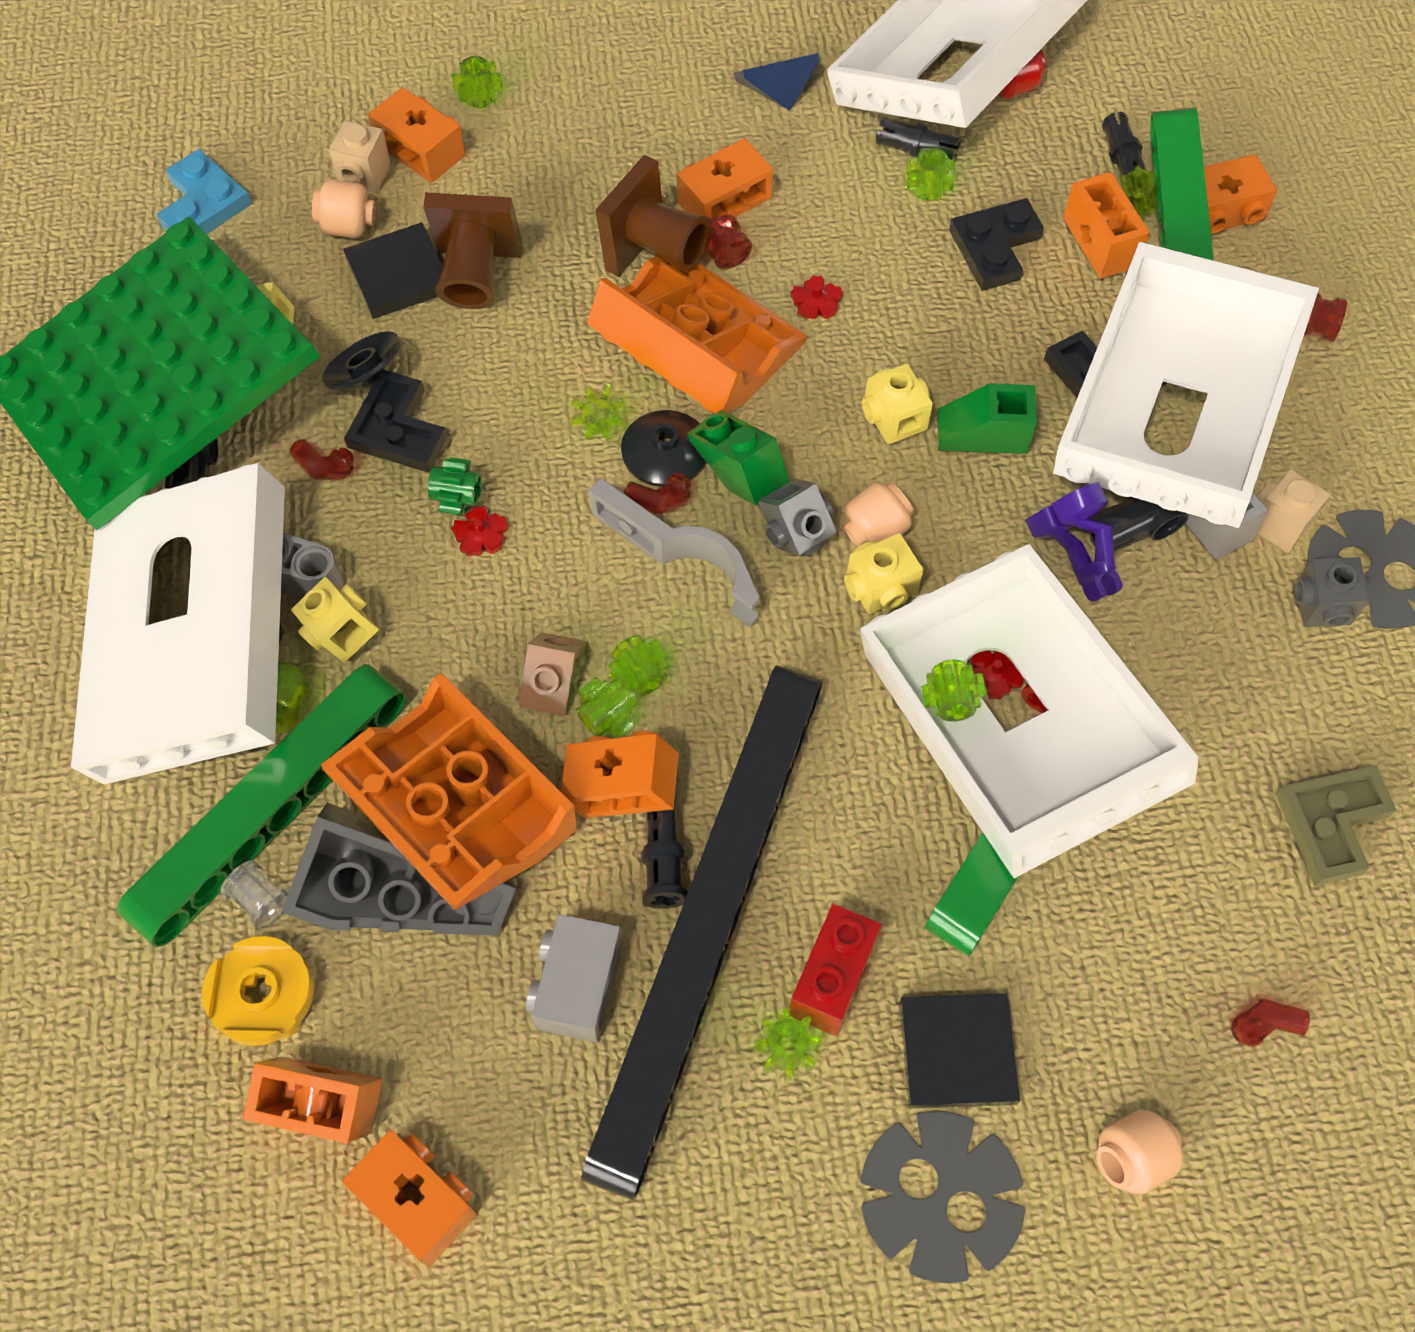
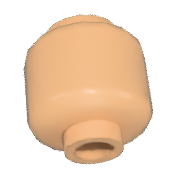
M327 180L321 189H315L312 200L313 223H319L320 229L324 234L360 238L365 232L366 225H374L376 202L375 200L368 199L367 190L362 184Z
M873 482L846 503L844 512L849 522L843 526V529L858 547L869 541L877 543L895 534L900 533L903 535L911 527V517L909 514L914 509L895 484L890 482L888 485H884L880 482Z
M1146 1109L1133 1111L1106 1126L1101 1132L1097 1150L1098 1165L1102 1174L1114 1187L1136 1195L1148 1193L1174 1178L1181 1170L1183 1161L1182 1139L1176 1127L1157 1113Z

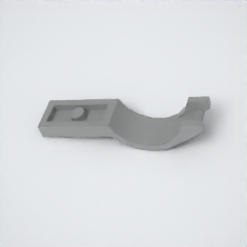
M602 478L589 489L592 515L660 564L664 565L675 559L698 558L712 562L725 571L734 585L732 597L735 598L731 615L750 628L758 622L759 616L756 606L760 602V597L739 550L725 536L706 527L680 526L671 528Z

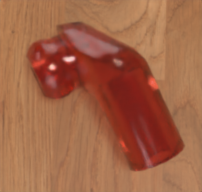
M300 439L293 443L289 449V454L314 480H343L354 470L352 465L354 463V455L343 447H340L339 451L336 448L332 449L329 456H321L306 439Z
M674 473L667 479L666 486L656 490L630 481L624 494L647 511L654 514H664L688 502L691 497V481L684 474Z
M1257 999L1235 1015L1231 1031L1233 1037L1247 1047L1261 1045L1264 1042L1263 1039L1276 1029L1304 1036L1309 1027L1310 1012L1267 999Z

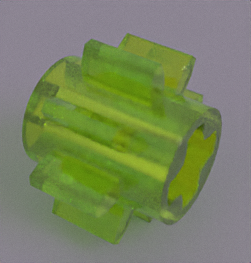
M470 56L459 62L460 73L451 74L454 91L458 92L459 102H467L468 105L475 108H483L495 102V91L503 90L501 73L496 71L495 62H488L487 59L481 56Z
M937 148L921 149L917 159L908 158L906 189L913 188L914 194L922 200H940L944 189L948 191H953L956 161L949 160L943 150Z
M1136 165L1135 170L1126 176L1119 175L1122 190L1142 221H1145L1146 216L1154 211L1158 212L1154 169L1149 172L1141 169L1140 165Z
M585 384L586 395L581 400L576 397L571 399V404L575 408L580 409L581 412L571 418L572 425L583 423L586 427L585 438L588 440L592 437L593 432H602L605 439L608 440L610 439L609 429L613 424L617 426L624 425L623 419L615 414L614 411L624 406L623 399L616 398L611 400L609 397L610 386L608 384L602 388V391H593L589 384ZM598 403L601 409L606 408L604 410L605 418L597 420L594 415H589L591 413V404Z
M636 635L623 640L613 649L611 656L614 661L608 665L612 671L609 675L621 693L631 687L636 695H647L658 689L666 681L667 674L664 670L670 666L666 661L669 656L657 638L647 644L642 636Z
M957 659L945 660L936 664L932 668L931 673L926 674L927 684L921 686L925 708L934 707L936 716L950 722L962 721L973 716L976 708L981 707L980 697L987 695L983 674H974L972 665Z
M595 677L578 691L582 696L580 699L582 704L576 708V713L593 735L602 736L604 733L607 735L611 733L615 738H618L634 725L631 719L634 715L631 711L637 707L636 700L627 687L618 679L613 678L610 682L606 680L601 682Z
M784 1008L781 1019L774 1024L768 1019H762L761 1029L768 1036V1039L755 1041L754 1052L759 1054L767 1053L768 1059L764 1065V1072L766 1074L776 1068L785 1071L787 1082H791L794 1070L802 1066L810 1072L814 1069L815 1062L807 1054V1051H815L821 1048L822 1038L817 1036L809 1037L810 1016L798 1021L790 1018L788 1009ZM781 1036H791L792 1044L796 1045L794 1054H784L783 1046L779 1045Z

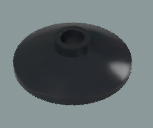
M385 331L370 335L354 343L335 357L326 367L322 375L323 383L332 390L349 388L358 384H362L363 387L373 386L380 371L391 362L401 345L400 338L395 332Z
M673 410L654 411L639 417L627 428L622 438L621 454L626 468L638 480L658 487L677 486L692 480L700 474L707 464L689 441L687 435L688 432L700 425V423L685 413ZM661 439H671L667 442L660 441Z

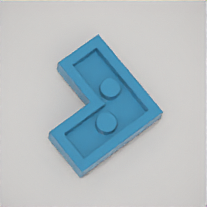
M197 149L166 169L170 182L185 196L156 215L161 226L166 231L172 225L190 216L208 234L252 203L246 190L200 149Z

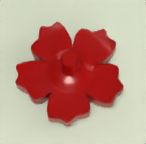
M812 275L809 280L804 281V287L794 286L793 290L790 291V296L794 301V305L798 307L797 314L803 318L817 319L819 313L822 318L829 319L836 315L838 309L837 302L843 298V293L841 292V286L829 283L824 287L823 277Z
M485 506L473 507L470 512L466 513V521L455 520L454 525L451 527L456 541L461 543L459 547L460 552L465 553L467 556H480L483 554V548L489 554H494L501 550L502 543L504 542L502 534L508 530L506 517L499 516L496 513L488 517Z
M989 650L976 653L971 661L973 669L966 672V677L977 691H983L987 687L986 693L989 699L1001 700L1004 696L1010 694L1011 688H1021L1025 681L1012 661L1005 654L994 651L993 655Z

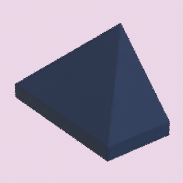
M816 53L734 72L735 81L790 111L818 65L819 55Z

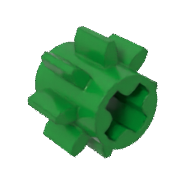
M450 457L449 459H444L443 467L434 466L432 468L428 481V497L430 500L440 501L439 512L461 516V513H466L467 506H477L481 495L482 476L480 472L470 471L471 460Z

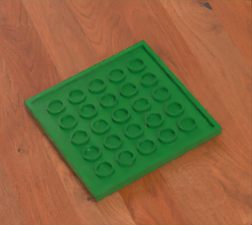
M187 216L181 222L169 227L160 238L145 249L136 252L128 262L112 274L100 279L96 286L76 301L64 306L60 313L40 328L31 331L23 341L0 356V403L85 520L95 530H99L320 358V355L313 345L193 219Z

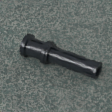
M676 789L674 810L647 812L648 843L641 851V862L646 865L647 889L642 892V903L650 908L670 909L680 907L684 904L688 893L683 888L682 864L686 861L687 856L684 846L678 842Z

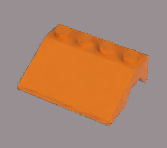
M659 256L647 260L632 283L624 288H620L607 278L601 279L587 321V325L602 334L605 340L621 347L631 354L638 363L654 370L667 379L671 386L684 391L700 402L704 409L712 413H717L720 410L729 413L745 404L806 342L808 335L701 264H698L689 273H682Z
M442 673L433 678L421 704L391 727H369L321 764L326 774L454 910L539 863L577 831L575 805Z

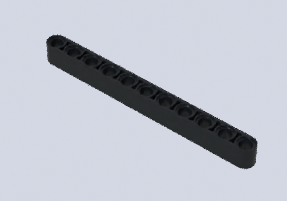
M775 665L589 1150L581 1176V1181L633 1201L639 1193L814 713L823 679Z

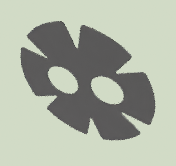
M1354 510L1337 515L1336 519L1348 538H1345L1324 524L1321 525L1311 539L1307 556L1308 564L1312 559L1323 555H1338L1346 547L1362 549L1371 560L1370 569L1364 573V575L1370 577L1372 582V597L1369 602L1371 625L1375 628L1383 629L1405 628L1415 625V611L1407 600L1410 599L1415 602V586L1408 590H1399L1389 585L1384 577L1385 567L1392 562L1406 563L1415 571V525L1403 518H1399L1388 535H1386L1383 512L1376 510Z
M948 1112L919 1113L917 1121L922 1147L917 1145L900 1123H895L879 1137L871 1148L864 1163L860 1182L863 1185L889 1192L892 1195L863 1203L861 1205L863 1218L875 1243L888 1259L894 1258L913 1239H917L909 1269L911 1275L938 1283L964 1282L969 1279L964 1245L969 1248L986 1271H991L1015 1245L1022 1229L1025 1208L996 1199L993 1195L1021 1188L1023 1181L1015 1160L995 1134H990L970 1153L967 1152L974 1127L973 1119ZM910 1160H925L937 1172V1189L926 1199L911 1198L900 1186V1170ZM963 1191L977 1195L983 1201L986 1208L984 1224L978 1230L970 1233L961 1232L954 1228L947 1217V1204L950 1198L956 1193Z

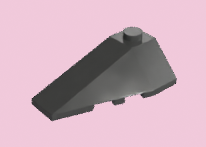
M327 802L316 819L282 913L330 930L350 931L351 928H379L381 932H399L400 929L433 930L436 934L498 936L517 886L506 881L454 910L368 817Z

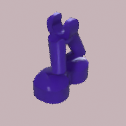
M1099 482L1072 491L1052 503L1051 506L1040 510L1025 520L1033 537L1043 539L1053 537L1066 550L1077 580L1082 585L1085 596L1090 601H1097L1106 595H1113L1119 592L1123 585L1118 573L1114 570L1117 567L1114 558L1113 526L1089 519L1108 503ZM1072 526L1095 534L1094 561L1091 560L1083 543L1068 531Z

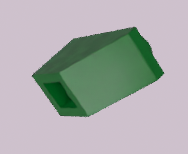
M989 383L938 408V450L1027 454L1037 424L1035 385Z
M723 410L709 415L700 425L687 433L689 441L728 491L754 506L759 504V499L790 481L776 438Z

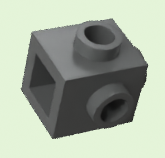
M793 479L758 500L767 524L764 526L766 535L770 542L778 549L800 556L809 555L820 550L824 546L823 541L837 533L831 519L834 515L833 508L829 500L820 493L816 483Z
M1328 554L1312 559L1301 577L1297 578L1295 582V599L1300 607L1303 627L1351 625L1372 597V582L1368 575H1364L1361 557L1342 558L1337 554Z

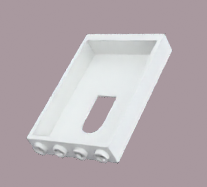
M898 0L827 69L836 105L966 128L1087 0ZM955 40L984 44L950 79L942 83L919 79L920 75Z
M1139 242L1059 443L1053 474L1066 477L1068 480L1076 483L1092 484L1099 482L1102 488L1111 490L1120 496H1131L1158 504L1167 510H1178L1205 518L1214 524H1226L1239 528L1249 504L1319 288ZM1163 381L1208 394L1189 447L1184 452L1171 456L1154 452L1144 440V431Z
M259 463L244 465L232 471L211 477H203L198 481L171 489H163L157 493L140 497L99 530H94L71 768L102 784H108L275 743L285 486ZM177 537L188 538L191 543L192 552L187 615L149 625L155 556L158 550L169 540Z
M1030 544L1013 552L1003 553L995 561L973 572L961 574L953 582L931 593L919 595L911 603L888 615H880L874 618L868 625L860 628L866 658L1013 878L1125 821L1196 782L1199 757ZM986 650L1005 654L1048 711L1005 732L966 677V663L976 653Z

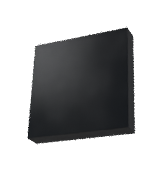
M422 222L343 248L345 258L373 319L438 297L435 293V288L443 265Z
M1007 993L901 997L899 1005L909 1109L1017 1105L1020 1102Z

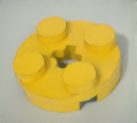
M250 937L232 945L234 948L232 951L228 952L221 960L217 958L213 962L204 978L202 1004L207 1016L212 1020L217 1030L233 1042L246 1046L268 1045L281 1038H289L297 1033L303 1018L310 1009L314 993V983L306 961L290 945L274 937ZM265 978V983L271 988V992L267 997L263 998L262 1002L254 1004L251 997L245 996L246 989L255 987L258 979Z

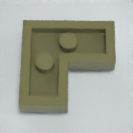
M1376 765L1284 785L1276 793L1314 886L1361 876L1368 871L1370 867L1352 826L1389 818L1396 811Z

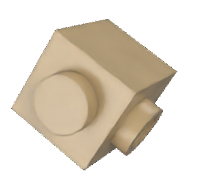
M344 120L329 148L337 181L359 183L366 188L367 192L377 194L391 167L383 129Z
M1292 469L1288 471L1279 483L1271 479L1257 497L1268 509L1257 534L1286 553H1289L1314 523L1331 494Z

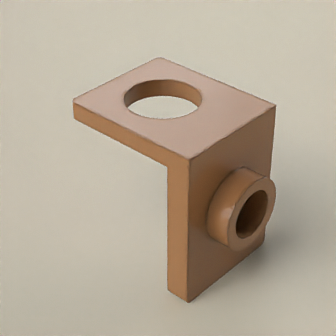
M540 633L527 644L519 707L564 716L568 712L575 660L585 650L586 641L547 633Z

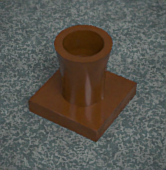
M646 155L640 158L595 210L605 271L620 277L643 248L661 257L682 273H689L703 258L710 241L711 221L708 216L682 211L663 204L658 160Z
M425 192L423 208L438 253L446 254L435 288L436 295L447 304L459 308L483 309L491 306L496 299L494 257L521 258L523 243L512 197Z

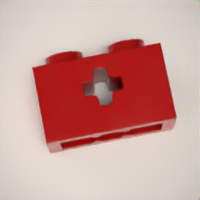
M832 903L792 995L788 1016L837 1037L875 947L882 924Z

